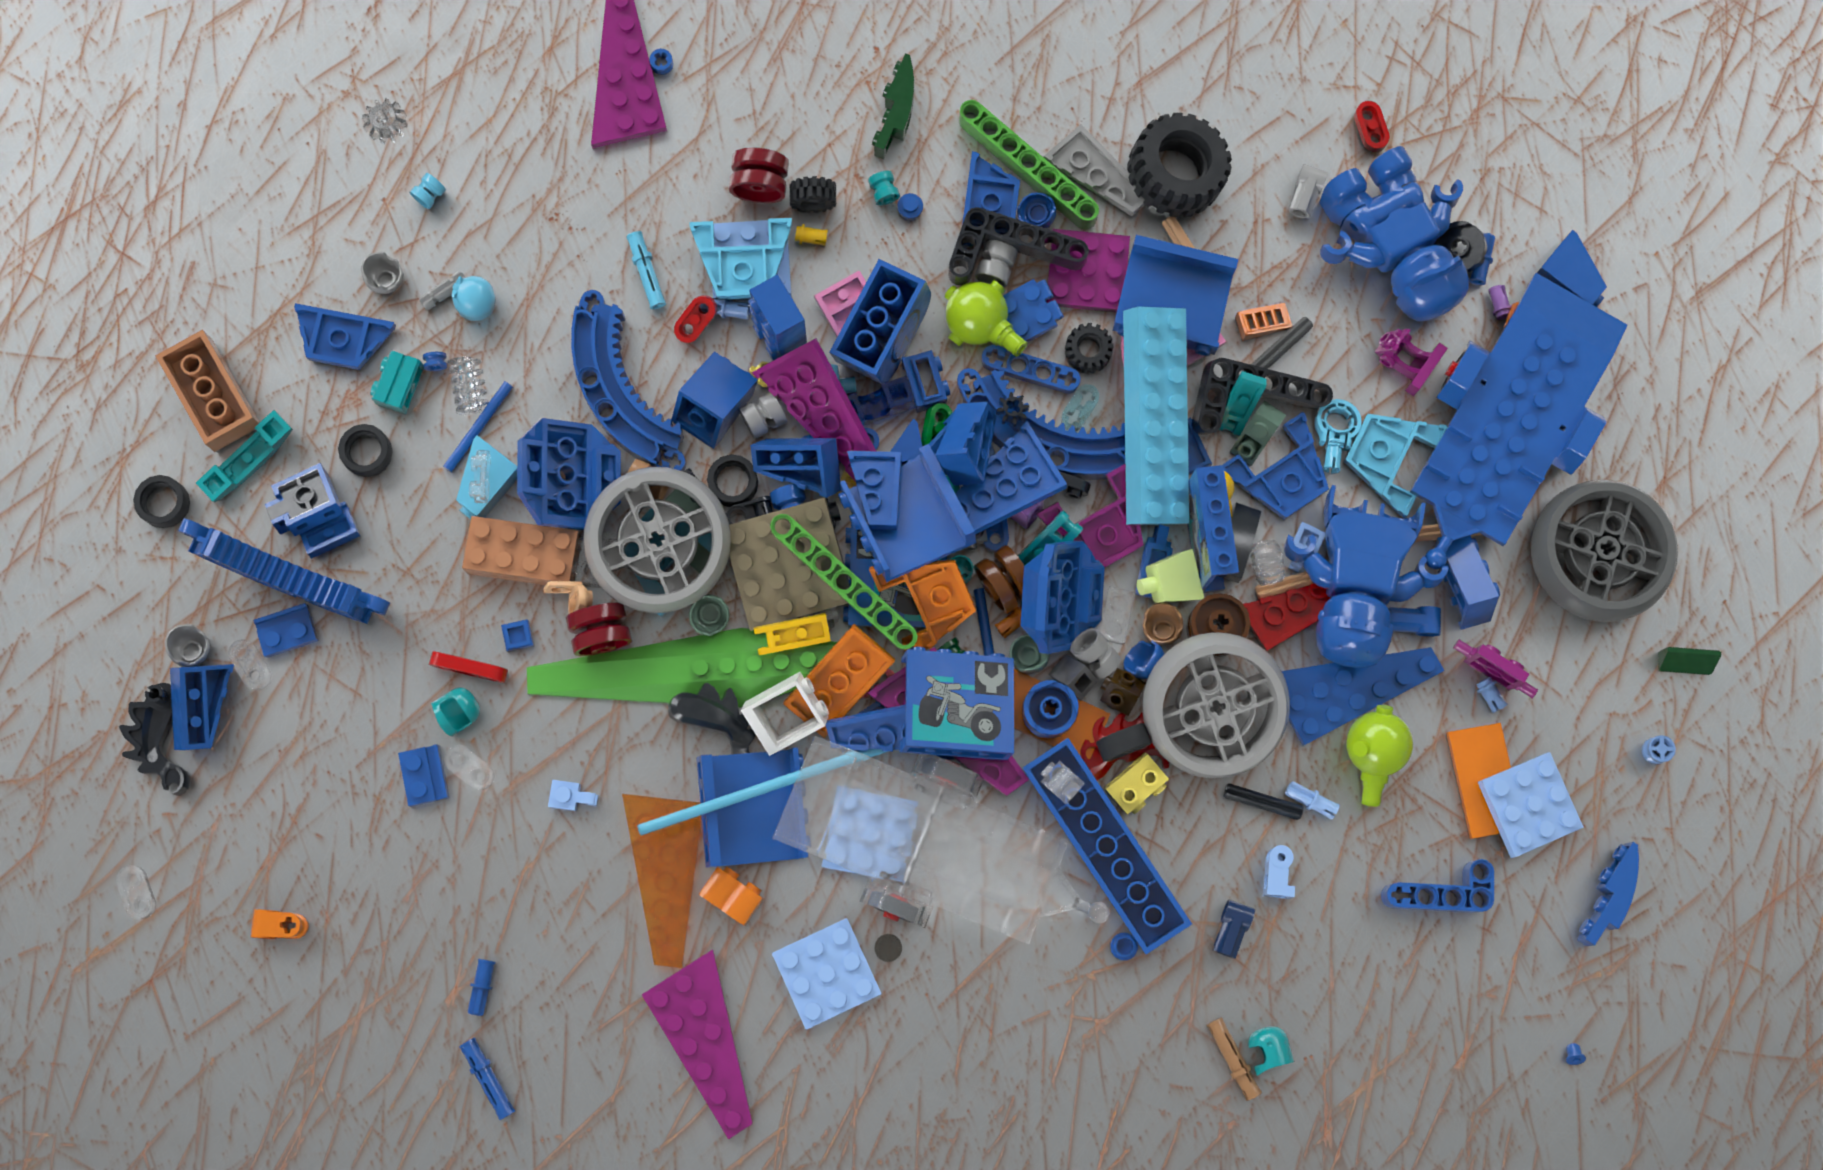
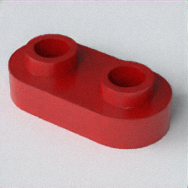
M1364 101L1357 107L1354 119L1364 147L1371 152H1379L1388 144L1390 134L1380 106L1373 101ZM1367 114L1371 117V119L1367 120L1363 117V115ZM1375 137L1379 142L1374 143L1371 141V138Z
M701 295L692 300L674 326L675 336L681 342L690 343L700 337L717 313L715 300L707 295ZM702 304H706L708 306L707 313L702 312ZM686 324H690L693 327L692 333L686 331Z

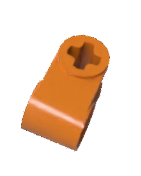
M254 909L251 938L299 939L305 936L309 924L307 919L300 914ZM289 923H296V928L289 929Z

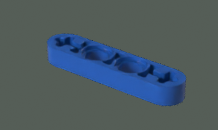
M996 345L987 346L982 352V365L989 371H1004L1005 376L1066 394L1074 393L1080 385V374L1071 367L1024 353L1015 357L1006 348ZM992 352L997 353V358L1003 361L1005 356H1009L1006 368L1002 367L1003 361L995 360L993 364L989 362V358L986 356H991ZM1020 359L1025 363L1026 368L1021 372H1016L1011 368L1012 361ZM1039 367H1046L1050 370L1051 375L1048 379H1040L1036 375V370ZM1055 371H1059L1058 377L1066 379L1067 375L1072 376V381L1076 383L1066 386L1064 385L1065 381L1057 378L1056 383H1053Z

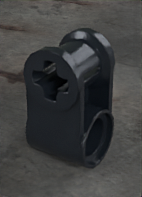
M762 496L731 506L726 512L729 525L734 524L731 522V518L736 514H740L745 517V520L763 515L762 508L765 514L772 513L771 497Z

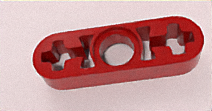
M432 651L428 664L435 668L498 683H505L508 669L436 651Z

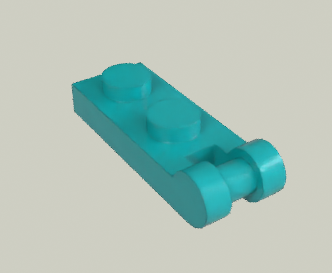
M1241 371L1227 399L1219 430L1226 429L1230 430L1231 434L1241 435L1267 386V379Z
M1062 510L1017 556L1025 566L1044 551L1045 544L1073 541L1083 528L1078 523L1074 524L1068 518L1069 515ZM1060 526L1067 531L1064 536L1057 531Z

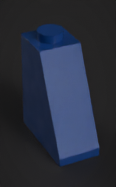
M1572 230L1537 273L1598 307L1604 299L1601 294L1607 286L1577 232Z

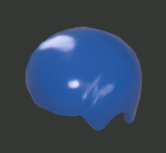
M1031 193L1025 196L1017 207L1018 219L1047 229L1054 223L1056 217L1055 203L1050 196L1044 193Z
M1153 640L1151 641L1152 644L1145 641L1138 642L1131 648L1123 662V668L1140 680L1148 679L1155 664L1165 654L1161 646Z

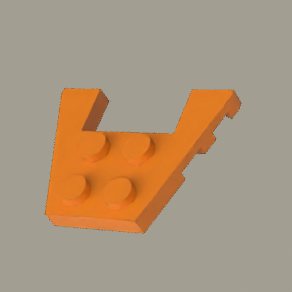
M955 560L934 561L889 582L885 581L882 574L877 575L873 566L869 567L879 592L906 582L926 626V629L917 632V642L913 647H924L926 650L928 648L931 649L937 644L939 639L954 630L976 611V606ZM912 635L902 638V644L908 645L912 640Z

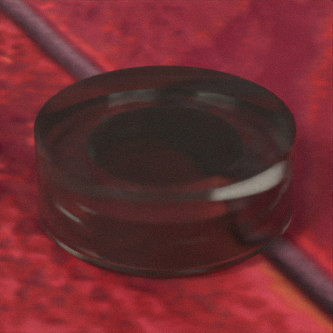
M884 934L875 943V953L880 960L892 962L902 952L901 941L895 935Z

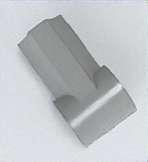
M1303 164L1295 185L1297 188L1289 208V212L1293 216L1301 219L1310 218L1318 194L1321 193L1328 175L1327 171Z

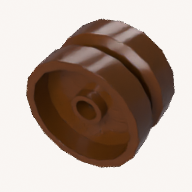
M1004 545L994 552L995 563L984 558L974 565V570L986 593L995 605L1007 615L1018 608L1017 597L1022 600L1024 564L1009 546Z
M1222 593L1208 595L1198 602L1188 616L1186 624L1187 637L1219 632L1246 638L1249 633L1250 618L1243 603L1232 595ZM1213 623L1220 624L1221 630L1217 629L1218 625H1214ZM1225 653L1213 654L1214 658L1229 655Z

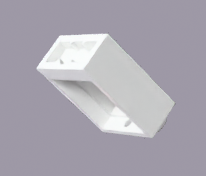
M801 672L745 701L741 712L769 756L826 725L829 711L822 700L818 701L813 693L815 689L810 679L804 678ZM796 686L815 717L778 736L760 705Z

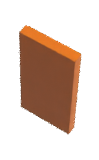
M853 624L806 676L814 686L815 692L813 693L818 701L822 700L829 711L827 720L844 717L895 662V658ZM796 687L784 700L783 705L806 722L815 716ZM826 725L816 731L823 738L828 735Z
M1014 669V729L1052 747L1069 738L1081 756V748L1085 739L1089 740L1090 743L1095 742L1093 738L1095 722L1104 716L1105 720L1102 725L1105 727L1110 713L1085 701L1078 700L1079 708L1076 720L1065 734L1049 739L1037 737L1026 727L1023 721L1022 705L1031 688L1042 681ZM1046 704L1044 712H1049L1050 715H1053L1056 708ZM1095 747L1087 749L1086 756L1088 759L1091 758Z
M1501 723L1447 732L1446 736L1469 838L1475 839L1500 834L1478 785V781L1511 768Z

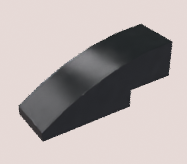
M1236 502L1231 521L1239 573L1218 575L1219 577L1236 583L1242 580L1261 515L1260 510Z

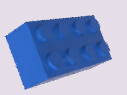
M778 274L749 290L751 299L748 300V303L751 307L749 310L754 324L753 329L760 340L765 339L764 342L767 346L765 349L772 361L807 343L805 319Z

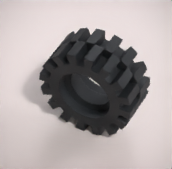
M806 176L803 179L797 178L796 181H791L789 185L790 207L792 206L793 209H797L800 212L805 210L806 213L810 211L818 213L820 210L826 212L827 209L832 210L833 207H836V183L832 179L825 180V177L817 178V176H812V178H808Z
M1087 323V326L1080 324L1078 329L1074 328L1071 334H1069L1065 345V357H1068L1067 362L1069 365L1073 364V369H1081V373L1084 374L1087 371L1093 374L1096 370L1101 371L1105 365L1107 366L1114 348L1111 335H1107L1108 330L1105 328L1101 330V325L1096 324V327H1094L1092 323ZM1084 340L1095 341L1099 347L1098 354L1094 357L1082 355L1079 350L1080 343Z

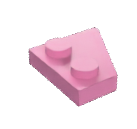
M860 270L814 295V299L836 337H838L866 284Z

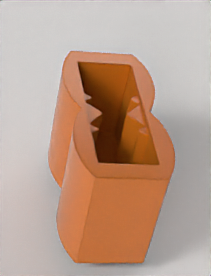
M725 866L723 870L717 867L699 895L743 926H746L764 900L759 895L762 890L749 881L746 886L737 880L739 874L729 867Z

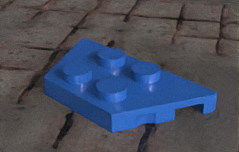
M972 151L963 222L967 212L975 207L1015 219L1020 180L1011 174L1003 172L1002 168L996 164H990L980 157L979 153ZM978 219L970 222L975 227L983 225V222ZM1003 227L995 229L1000 235L1008 233L1007 229ZM965 243L962 245L964 249L974 246L971 243Z
M297 303L294 306L300 324V334L304 341L305 355L310 361L361 370L396 328V324L391 321Z

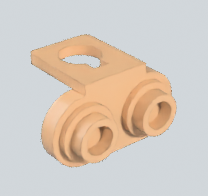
M550 581L543 589L544 593H570L568 598V614L587 606H592L593 603L592 590H587L582 585V581Z

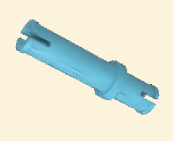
M642 231L632 232L626 238L633 254L632 262L637 266L650 309L662 308L666 305V301L664 300L651 262L653 259L652 254L647 250Z

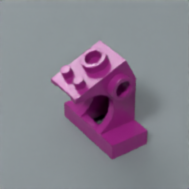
M1397 329L1396 331L1386 332L1380 338V345L1375 350V353L1380 357L1379 361L1387 368H1394L1412 380L1405 391L1414 397L1448 348L1439 342L1432 352H1426L1411 343L1410 329ZM1401 350L1414 358L1410 365L1404 363L1397 356Z

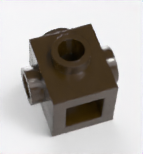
M1117 667L1113 676L1108 675L1103 681L1100 689L1104 690L1100 701L1107 704L1108 707L1129 716L1146 683L1136 678L1130 672L1123 671Z

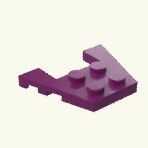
M1126 464L1105 474L1118 499L1077 522L1083 530L1074 540L1083 541L1092 551L1095 559L1099 560L1104 567L1144 546L1140 525H1126ZM1055 502L1036 513V515L1048 526L1062 511L1059 502ZM1061 526L1057 529L1062 536L1067 533Z

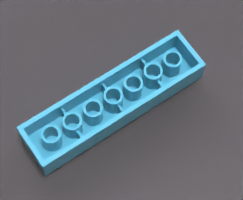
M1135 307L1124 310L1126 525L1189 524L1186 309Z

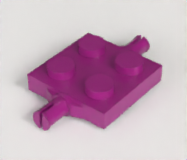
M1458 639L1453 646V649L1466 656L1463 662L1483 675L1491 677L1493 681L1496 680L1497 684L1508 691L1512 689L1519 690L1531 699L1537 694L1538 689L1525 682L1530 674L1524 670V666L1515 660H1507L1500 655L1501 652L1494 646L1482 644L1477 648H1472L1461 641V639Z

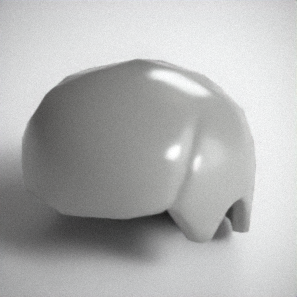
M385 252L369 254L362 262L361 273L363 281L370 290L380 294H389L402 284L404 274L398 260L390 258Z
M192 624L177 625L168 632L164 641L168 656L181 667L200 665L206 660L210 651L207 636Z

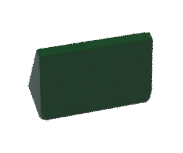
M1667 647L1658 652V670L1661 672L1710 675L1721 658V652L1719 650Z

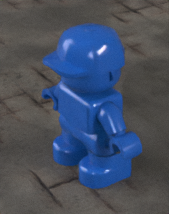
M1398 146L1377 157L1368 169V174L1375 185L1379 187L1381 195L1372 198L1366 192L1367 182L1357 168L1344 171L1325 186L1319 203L1330 221L1340 226V233L1336 243L1340 244L1342 249H1334L1330 244H1323L1320 249V255L1329 264H1338L1344 261L1346 257H1350L1349 261L1367 269L1377 267L1383 273L1394 269L1390 282L1394 295L1398 297L1396 304L1409 318L1415 321H1428L1438 318L1455 308L1462 302L1469 289V277L1460 256L1453 258L1446 247L1434 245L1437 238L1449 229L1452 208L1456 206L1463 193V184L1461 180L1457 179L1450 189L1452 195L1443 194L1440 186L1434 185L1431 191L1433 205L1429 210L1424 202L1422 189L1411 170L1412 159L1403 146ZM1350 238H1352L1354 241H1356V242L1354 243V245L1351 244L1352 241H1351Z
M1332 485L1326 496L1324 506L1325 543L1329 561L1319 552L1314 553L1316 546L1314 534L1308 537L1306 541L1307 548L1305 549L1296 547L1293 542L1294 537L1288 535L1284 544V553L1291 561L1303 562L1302 565L1311 581L1317 586L1326 588V594L1330 597L1325 603L1323 610L1319 612V621L1316 625V642L1320 654L1326 659L1342 666L1355 668L1375 666L1385 656L1393 637L1394 627L1391 624V612L1387 607L1389 602L1408 601L1423 587L1434 588L1438 586L1447 575L1449 569L1448 566H1442L1436 575H1432L1425 570L1424 565L1428 560L1423 556L1414 571L1399 576L1402 562L1411 546L1417 540L1422 528L1426 503L1422 502L1415 515L1409 518H1397L1385 514L1384 503H1381L1379 506L1378 515L1366 513L1368 500H1364L1362 505L1355 508H1346L1333 504L1336 485Z

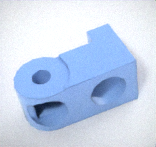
M1278 845L1269 850L1266 855L1263 896L1283 899L1295 897V886L1288 885L1289 867L1293 863L1294 857L1291 849L1287 846Z

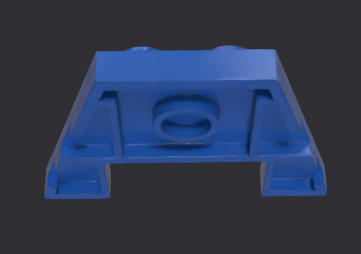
M1304 412L1282 426L1297 449L1255 476L1239 454L1223 464L1224 471L1232 477L1235 484L1284 520L1329 490Z

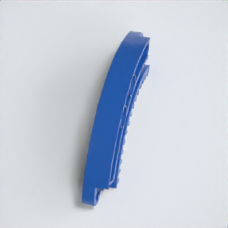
M597 290L586 291L580 299L579 306H575L571 328V349L577 380L588 406L606 433L630 455L651 464L652 467L670 468L669 462L662 460V466L658 465L662 456L660 451L662 450L666 452L664 453L665 459L673 460L674 457H678V461L681 464L680 466L675 465L674 469L684 471L686 460L682 452L678 451L680 442H683L684 439L681 424L677 423L673 427L671 419L668 418L664 421L662 414L656 416L655 410L653 408L649 409L646 401L642 402L640 395L636 394L625 372L620 352L622 347L619 342L622 340L620 331H623L621 322L626 320L623 310L615 304L612 306L606 305L603 295ZM593 298H596L599 305H594L590 313L587 301H592ZM588 377H597V381L594 384H584ZM604 409H613V413L611 416H600L601 412Z
M971 368L964 369L958 374L957 387L963 398V403H989L996 416L992 442L1001 449L1004 443L1010 437L1016 435L1025 423L1019 420L1016 422V427H1013L1012 423L1009 422L1001 424L1003 417L996 414V409L1003 407L999 404L1000 397L1006 400L1009 398L1010 392L1014 396L1015 389H1008L1009 380H1003L1004 371L994 370L991 371V375L981 378L976 370ZM965 376L975 379L973 381V389L976 393L970 395L969 385L962 384ZM1015 406L1012 409L1008 408L1009 413L1017 412V407ZM1036 409L1030 412H1022L1026 415V421H1028L1050 457L1059 456L1063 460V464L1056 466L1060 472L1083 480H1107L1105 474L1125 464V423L1121 424L1119 431L1114 425L1109 433L1105 427H1102L1100 434H1097L1095 428H1092L1090 433L1086 434L1084 427H1081L1079 433H1076L1073 425L1067 431L1065 430L1064 423L1055 427L1054 419L1045 423L1046 415L1044 414L1036 418Z
M184 518L178 529L180 533L193 538L188 552L295 598L299 597L304 599L305 602L347 618L368 624L373 612L385 616L390 606V602L375 595L362 592V589L351 584L348 585L284 561L279 557L272 556L267 552L232 538L221 531L213 528L209 529L192 520Z

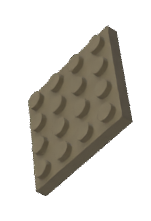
M825 497L729 525L731 533L729 556L750 631H753L754 627L788 621L848 604L773 536L770 529L771 521L775 516L787 514L844 564ZM779 520L775 524V530L779 534H786L791 529L790 523L786 520ZM800 538L796 541L795 547L797 551L805 553L810 550L811 543L806 538ZM825 556L817 558L815 562L817 569L820 571H827L831 567V561ZM839 575L836 578L838 588L842 590L850 588L847 575Z

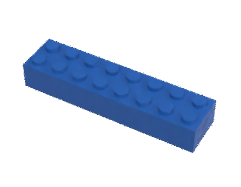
M1069 738L1023 767L1026 775L1146 955L1192 925Z

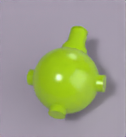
M993 280L991 284L970 282L959 288L953 285L945 293L944 297L948 300L945 310L946 322L951 331L948 338L959 347L963 342L972 345L992 342L996 346L1000 345L1006 348L1015 357H1018L1028 344V342L1015 333V330L1012 329L1013 325L1007 321L1008 307L1002 295L1006 289L997 281Z
M1377 705L1376 711L1359 717L1350 727L1346 739L1348 755L1353 764L1361 770L1360 779L1363 780L1362 784L1364 785L1361 803L1372 807L1380 806L1382 791L1385 784L1388 783L1389 775L1398 772L1407 764L1413 750V738L1410 729L1401 718L1393 714V707L1388 705Z

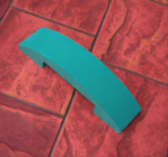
M275 410L255 427L257 431L220 466L214 465L196 482L212 502L215 503L244 483L274 455L288 438L293 429Z

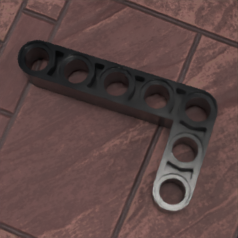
M975 207L970 209L965 216L949 262L948 276L949 280L955 285L962 286L968 283L972 277L983 242L988 240L1005 242L1016 248L1018 253L1070 270H1079L1085 266L1089 248L1080 239ZM978 219L983 222V225L975 227L970 222ZM1003 227L1007 229L1008 233L1000 235L995 229ZM1028 235L1033 241L1025 243L1021 241L1020 237ZM971 243L975 248L969 251L965 250L962 245ZM1053 243L1058 249L1050 251L1046 249L1045 245ZM1078 251L1083 257L1075 259L1071 257L1070 253ZM962 266L967 270V272L964 274H957L954 271V268Z
M1218 358L1208 362L1203 369L1192 417V427L1200 435L1211 434L1220 429L1229 389H1233L1240 371L1262 378L1268 377L1272 381L1271 390L1265 388L1262 397L1310 409H1317L1328 405L1333 399V391L1325 383L1227 358ZM1215 364L1219 365L1223 370L1221 378L1214 374ZM1290 383L1294 384L1297 388L1296 396H1292L1289 392ZM1209 390L1214 391L1217 395L1215 403L1210 402L1208 399ZM1315 390L1321 393L1320 402L1314 399L1313 394ZM1205 415L1211 420V427L1209 429L1205 428L1202 424V419Z

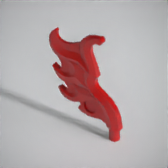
M1143 712L1135 720L1129 722L1124 719L1126 715L1120 713L1108 727L1102 725L1105 720L1104 716L1095 722L1093 726L1095 742L1090 743L1089 740L1085 739L1081 748V758L1097 781L1105 776L1117 760H1123L1126 763L1133 762L1143 753L1159 757L1162 762V768H1169V762L1157 751L1153 743L1131 754L1112 761L1103 762L1096 742L1119 730L1144 723ZM1095 747L1091 758L1088 759L1086 756L1087 749Z

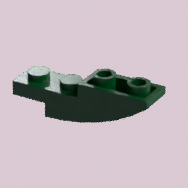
M906 53L902 61L898 60L892 74L895 77L892 83L888 82L882 96L885 98V108H887L882 119L884 126L881 132L876 131L872 141L874 156L881 159L885 158L893 138L904 141L912 116L914 74L911 57Z

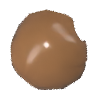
M1166 602L1152 605L1144 613V635L1150 642L1153 640L1161 647L1172 645L1181 637L1183 632L1181 613L1174 605Z

